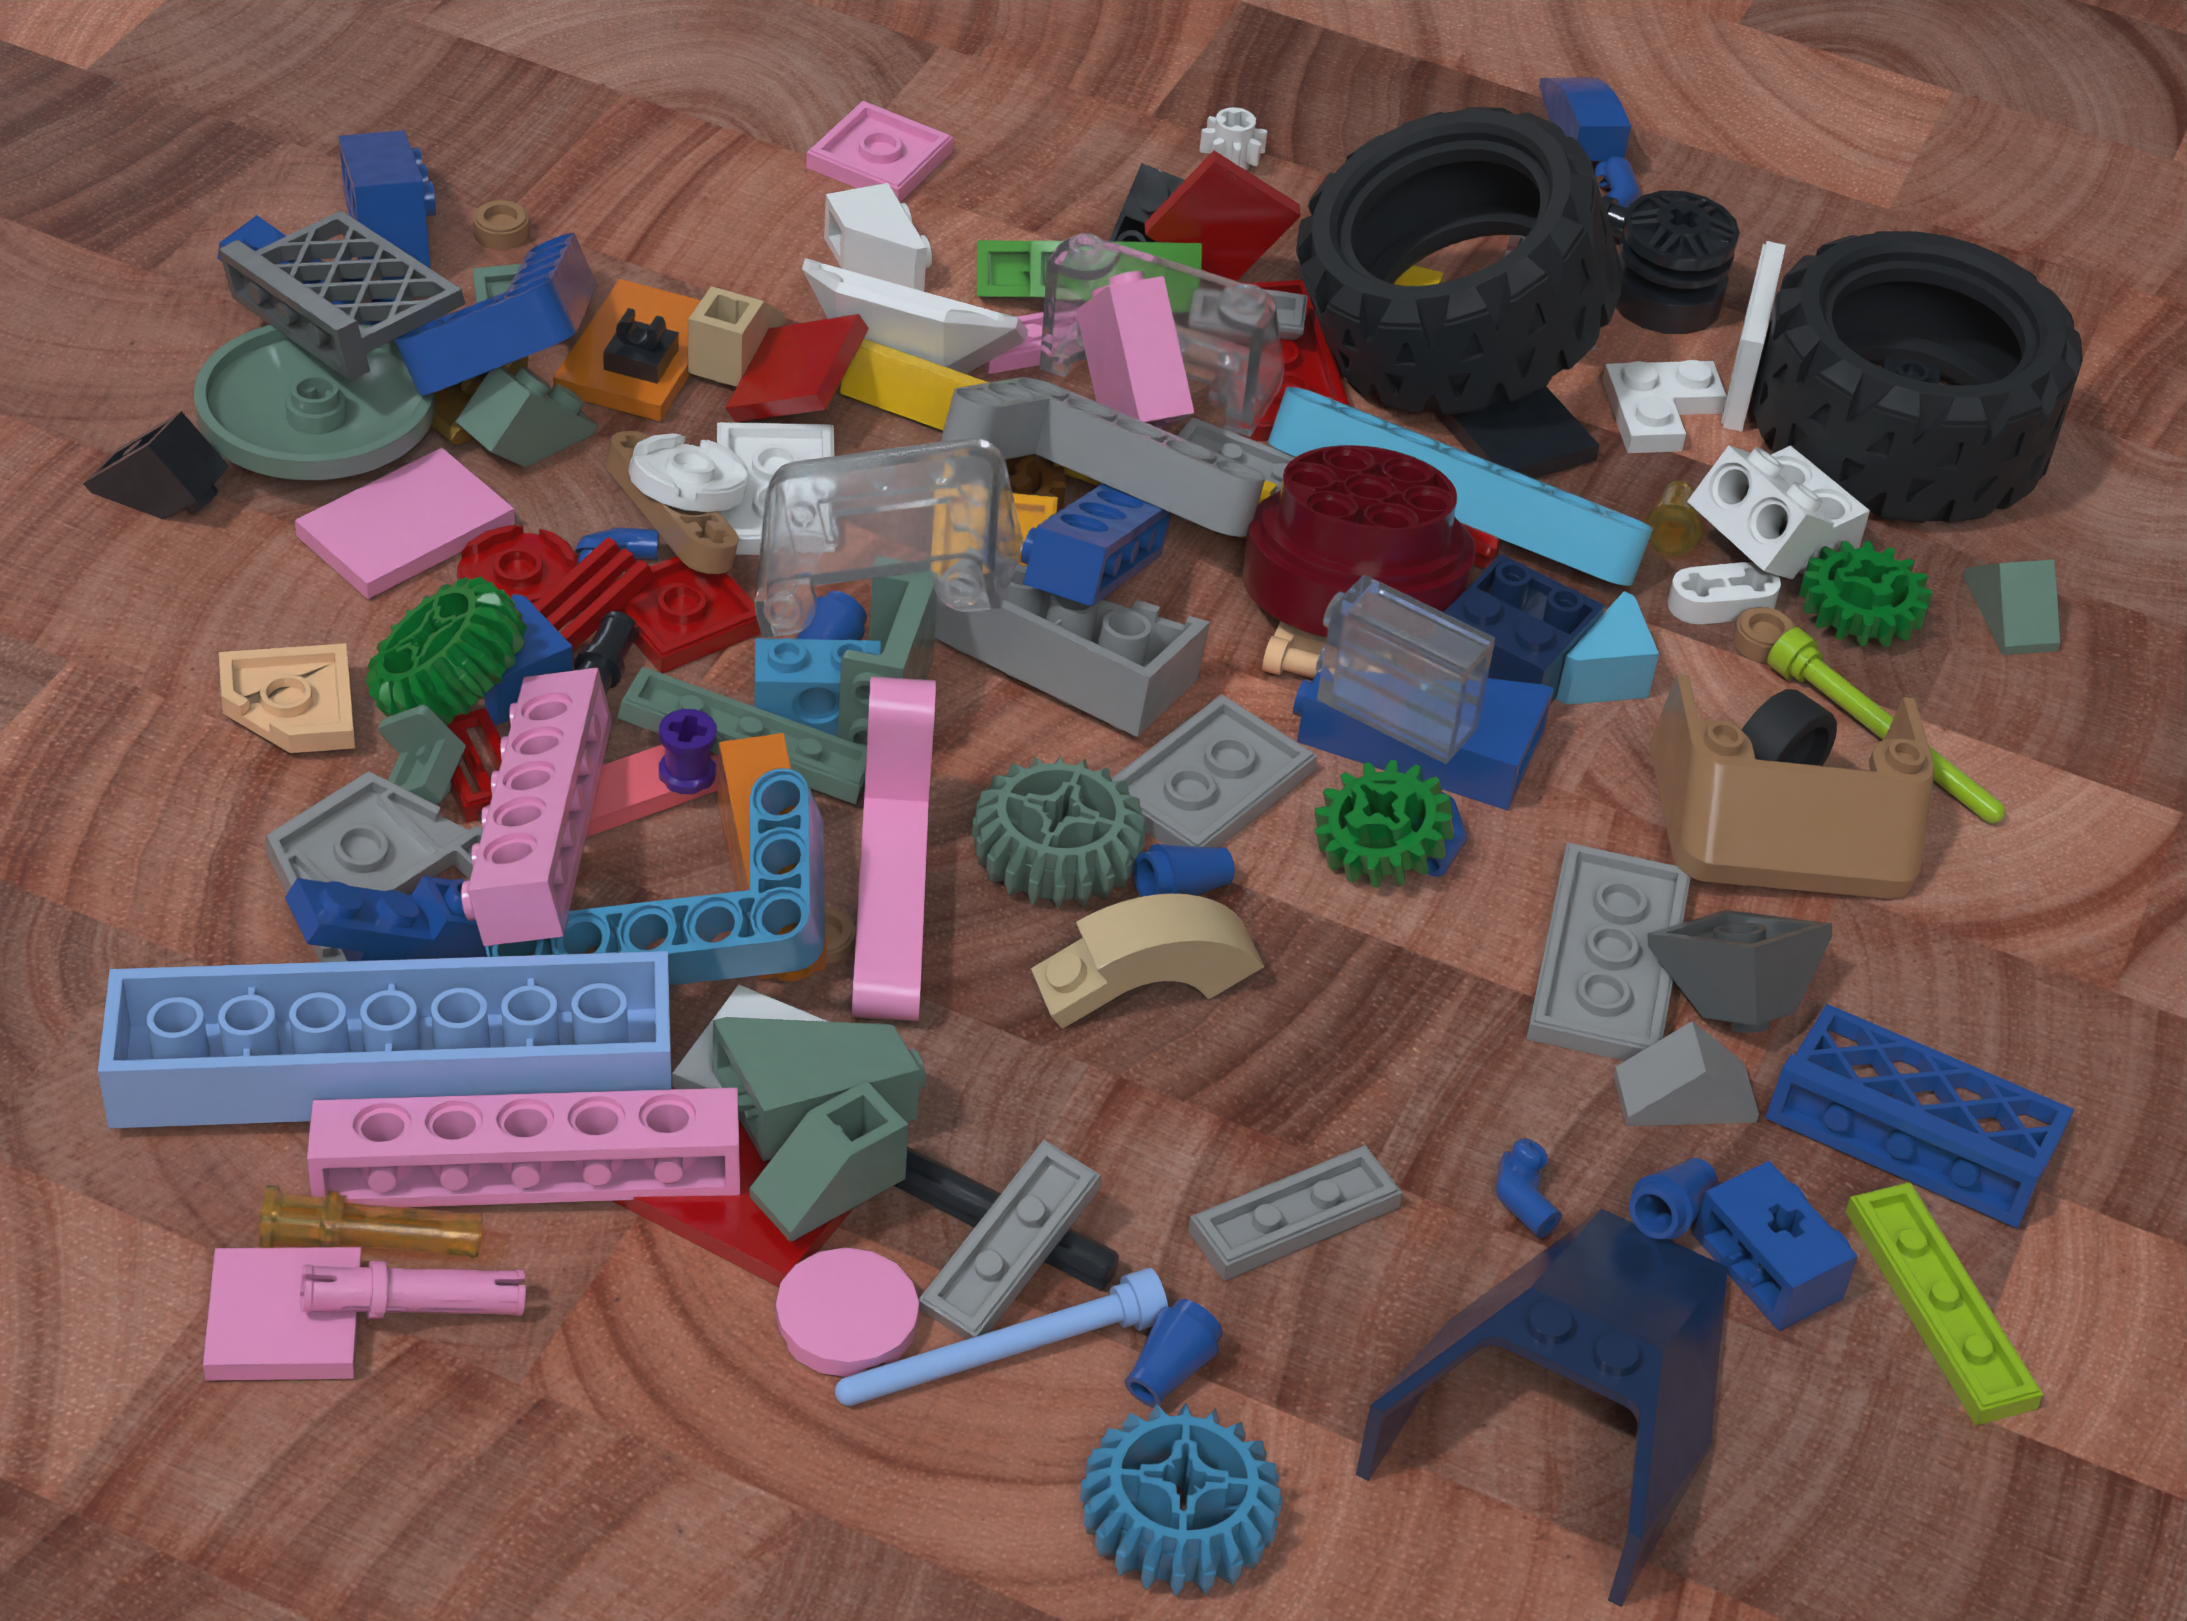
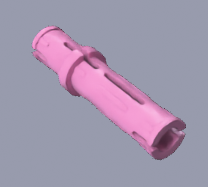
M370 1261L369 1267L353 1268L303 1265L300 1296H304V1298H301L300 1308L301 1312H366L368 1319H384L385 1312L522 1316L525 1307L526 1285H521V1283L525 1282V1273L523 1269H515V1271L387 1268L386 1261Z

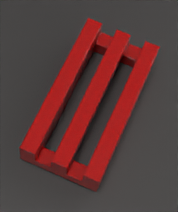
M607 537L533 605L558 631L582 611L560 632L572 645V650L575 651L598 630L600 621L606 613L621 609L654 576L649 564L642 559L637 562L633 553L626 548L620 550L617 542ZM623 572H625V574L622 575V576H621L613 585H611L603 594L599 595V594H600L606 587H608L617 577H619Z
M486 708L471 711L465 715H456L452 722L446 725L466 745L462 758L478 790L477 793L472 792L458 763L451 778L452 786L450 791L465 823L477 821L478 811L490 805L492 799L491 780L466 729L475 727L496 771H499L502 762L501 738Z

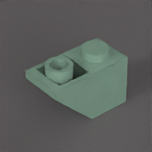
M502 366L488 372L455 421L490 452L524 467H528L593 435L599 426L581 411L585 401L568 388L556 383L552 390H550L551 385L531 370L521 367L516 374Z
M866 1080L808 1111L750 1187V1198L782 1234L792 1242L905 1179L908 1123Z

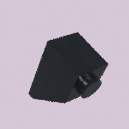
M181 411L118 448L83 485L92 494L164 520L184 508L193 514L204 507L219 492L213 483L230 466Z

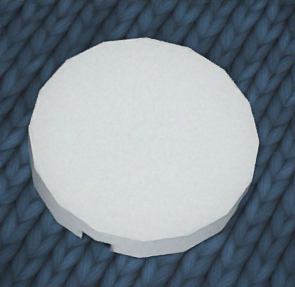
M672 433L653 435L638 442L635 446L628 469L631 482L642 493L660 503L689 511L715 512L728 510L741 504L748 486V469L746 464L733 451L716 442L701 439L700 446L698 447L684 444L686 436Z

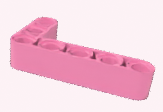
M871 677L851 1018L919 1021L928 807L936 680Z

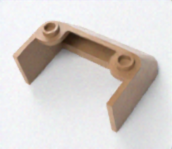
M1676 675L1649 743L1672 857L1681 871L1694 879L1704 882L1886 899L1902 898L1912 891L1922 868L1934 774V764L1915 698H1902L1884 740L1880 741L1873 749L1869 758V771L1755 759L1750 739L1735 724L1722 720L1715 721L1698 718L1689 675Z

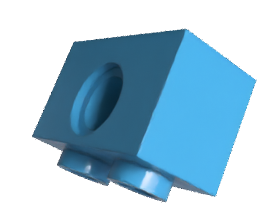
M755 638L754 707L838 737L840 673L844 652L846 650H854L880 655L881 641Z

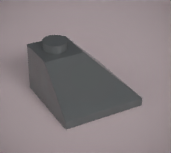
M1724 910L1648 933V947L1702 1018L1727 1021L1730 1024V1030L1735 1032H1762L1770 1028V1021L1796 1013L1832 938V923Z

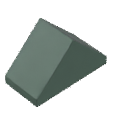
M2055 559L1996 563L1967 567L1965 569L1963 577L2002 655L2058 651L2061 642Z

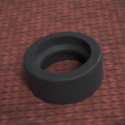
M1785 689L1773 695L1761 705L1741 731L1750 739L1755 759L1823 766L1830 755L1836 739L1837 720L1830 711L1799 690Z

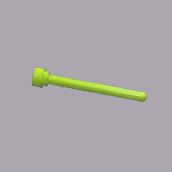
M1794 627L1785 632L1772 647L1767 659L1768 665L1787 680L1795 678L1799 682L1809 681L1870 731L1884 740L1894 717L1822 661L1823 654L1818 651V642L1802 629ZM1929 746L1934 764L1933 781L1985 822L1990 824L1999 823L2005 816L2004 805Z

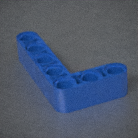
M567 233L532 248L525 256L506 292L430 321L396 338L394 341L419 396L431 394L570 338L577 332L597 284L575 233Z

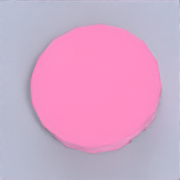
M847 1247L817 1252L797 1263L780 1283L775 1305V1322L778 1333L780 1332L787 1342L786 1349L798 1362L819 1373L842 1377L867 1371V1368L878 1366L883 1362L886 1365L898 1361L914 1341L919 1316V1300L914 1283L897 1263L873 1251Z

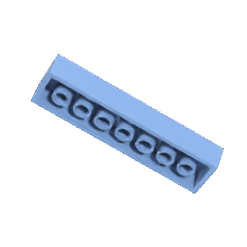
M668 951L110 969L98 1065V1076L107 1126L110 1129L311 1121L313 1100L672 1089Z

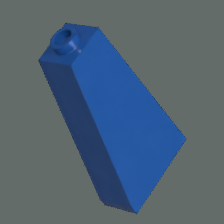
M1324 659L1313 682L1304 679L1295 698L1293 714L1301 717L1297 742L1363 764L1370 762L1375 768L1384 771L1390 760H1396L1399 772L1404 774L1416 764L1421 766L1424 781L1436 776L1440 780L1441 789L1508 811L1544 734L1554 688L1542 684Z

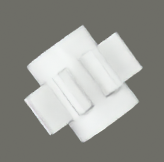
M1226 108L1219 111L1216 117H1208L1207 128L1201 131L1199 151L1201 153H1211L1215 150L1247 171L1250 165L1258 166L1260 154L1265 153L1267 130L1255 129L1256 118L1251 112L1242 108Z

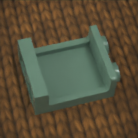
M878 559L872 574L869 640L881 641V654L874 655L854 650H846L844 652L840 673L839 738L867 747L871 677L927 680L933 663L938 570Z

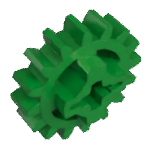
M1841 541L1838 552L1824 546L1821 548L1819 558H1809L1799 596L1805 598L1804 613L1818 614L1815 625L1819 629L1831 625L1837 628L1836 639L1842 640L1848 634L1855 635L1859 645L1866 647L1869 639L1877 638L1884 647H1887L1891 644L1893 634L1907 641L1910 639L1913 629L1921 630L1932 597V590L1925 588L1928 580L1926 573H1912L1914 560L1911 558L1902 561L1894 559V548L1888 547L1882 553L1874 551L1870 541H1865L1862 548L1856 549L1848 541Z
M1390 760L1383 772H1376L1370 762L1364 763V776L1356 779L1353 775L1344 772L1340 775L1343 786L1341 791L1332 788H1326L1323 791L1326 806L1315 808L1314 812L1317 823L1315 833L1319 850L1326 853L1328 866L1331 870L1344 866L1346 878L1349 882L1353 883L1364 873L1369 874L1372 887L1378 888L1383 880V876L1393 875L1398 885L1405 884V871L1413 868L1422 875L1427 874L1429 869L1426 858L1430 856L1443 859L1446 856L1444 840L1454 838L1453 812L1449 794H1442L1440 780L1436 776L1424 781L1422 769L1419 765L1415 764L1404 774L1399 772L1396 760Z

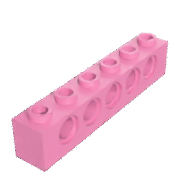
M598 668L524 677L518 702L510 705V732L508 736L501 739L502 762L499 771H494L491 776L490 806L483 807L482 837L480 843H474L472 846L473 870L470 880L463 882L461 890L465 916L468 921L476 920L483 946L564 936L612 725V718Z
M738 1087L313 1100L307 1152L313 1210L634 1200L633 1197L740 1195Z

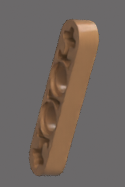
M622 431L612 435L606 461L607 470L680 560L688 567L707 574H722L730 571L733 567L739 537L720 512L683 510L660 503L642 493L631 482L628 469L637 443L651 436L636 431Z

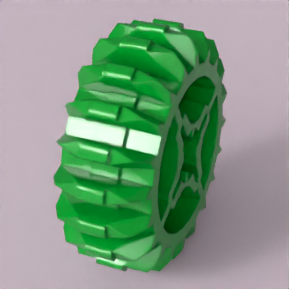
M481 576L471 580L467 577L458 579L453 586L449 584L442 585L437 593L431 597L425 595L418 606L413 610H406V616L398 624L390 627L391 633L377 645L379 653L369 661L368 668L370 671L367 674L365 683L369 687L368 693L376 701L375 705L387 717L420 705H425L445 725L450 724L459 713L468 714L474 703L480 699H486V693L494 685L502 683L503 679L501 676L505 670L515 665L516 658L514 655L522 649L525 643L522 637L527 626L522 620L523 615L514 607L516 603L503 589L499 590L492 582H487Z

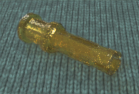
M267 1185L260 1215L259 1246L260 1248H274L276 1243L322 1248L353 1246L401 1252L470 1257V1259H478L482 1238L483 1213L467 1214L411 1207L401 1208L348 1203L347 1195H341L340 1191L329 1190L325 1197L282 1193L279 1185Z

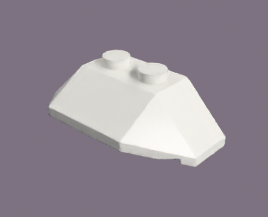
M805 258L802 270L828 319L859 314L869 328L864 339L967 374L1026 341L1029 330L1018 317L930 294Z

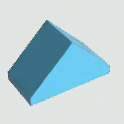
M1624 591L1566 655L1556 700L1568 705L1649 697L1659 652L1634 595Z

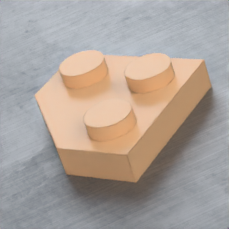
M346 643L219 652L221 700L224 715L289 753L355 748Z

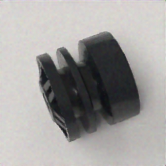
M1662 190L1643 195L1631 203L1624 219L1623 234L1619 243V258L1622 272H1620L1621 294L1616 309L1625 319L1641 328L1663 334H1689L1709 327L1718 320L1729 281L1728 274L1734 260V251L1740 235L1736 219L1724 206L1705 196L1686 191Z

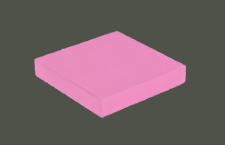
M862 101L806 152V168L855 188L888 183L899 202H901L953 152V137Z
M361 1247L215 1248L203 1359L205 1381L354 1379L359 1312H301L300 1302L304 1296H300L303 1265L362 1267Z

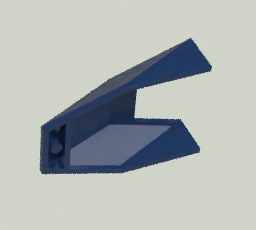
M1600 1209L1452 1317L1370 1405L1356 1475L1367 1481L1370 1480L1427 1388L1481 1348L1487 1346L1505 1348L1630 1409L1636 1416L1638 1424L1626 1541L1608 1601L1622 1607L1704 1460L1711 1444L1728 1267L1667 1238H1650L1638 1230L1634 1223L1609 1211Z

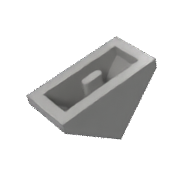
M1693 1021L1617 1065L1614 1070L1613 1077L1626 1126L1757 1122L1759 1112L1745 1063Z

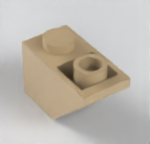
M711 286L688 319V373L737 387L768 329L783 326L785 314L765 301Z

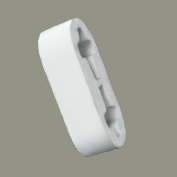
M1754 562L1684 568L1678 571L1672 580L1667 601L1668 609L1675 617L1690 624L1737 621L1739 615L1747 609L1755 607L1775 608L1781 586L1780 577L1763 571Z

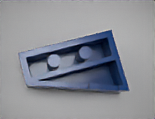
M405 130L338 136L343 190L348 215L431 269L426 216L436 215V203L433 183L428 180L426 164H422L420 148H411ZM375 256L357 257V260L374 259ZM405 276L382 277L381 280L404 279Z

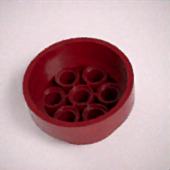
M1359 445L1322 447L1305 452L1291 460L1284 469L1281 490L1258 504L1254 519L1248 528L1242 580L1246 591L1254 602L1273 617L1294 628L1317 636L1351 643H1408L1435 636L1439 617L1470 586L1476 554L1475 543L1469 531L1455 517L1457 492L1454 485L1447 476L1432 465L1410 455L1378 447Z

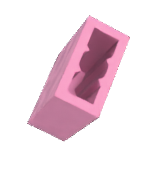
M1142 271L1118 274L1108 279L1109 285L1091 291L1093 298L1076 309L1096 402L1165 431L1195 413L1164 276L1144 279Z

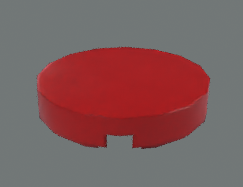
M508 525L485 531L466 544L461 552L462 559L457 565V580L464 577L471 580L481 576L487 582H492L499 590L503 589L510 598L512 594L522 595L534 604L578 564V557L571 545L554 532L539 528V535L524 533L523 526Z

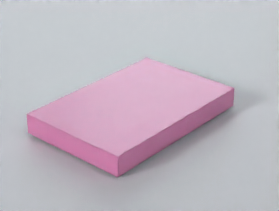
M439 448L296 519L295 529L296 536L363 596L370 599L462 552L469 541L485 531L515 525V509L446 450Z

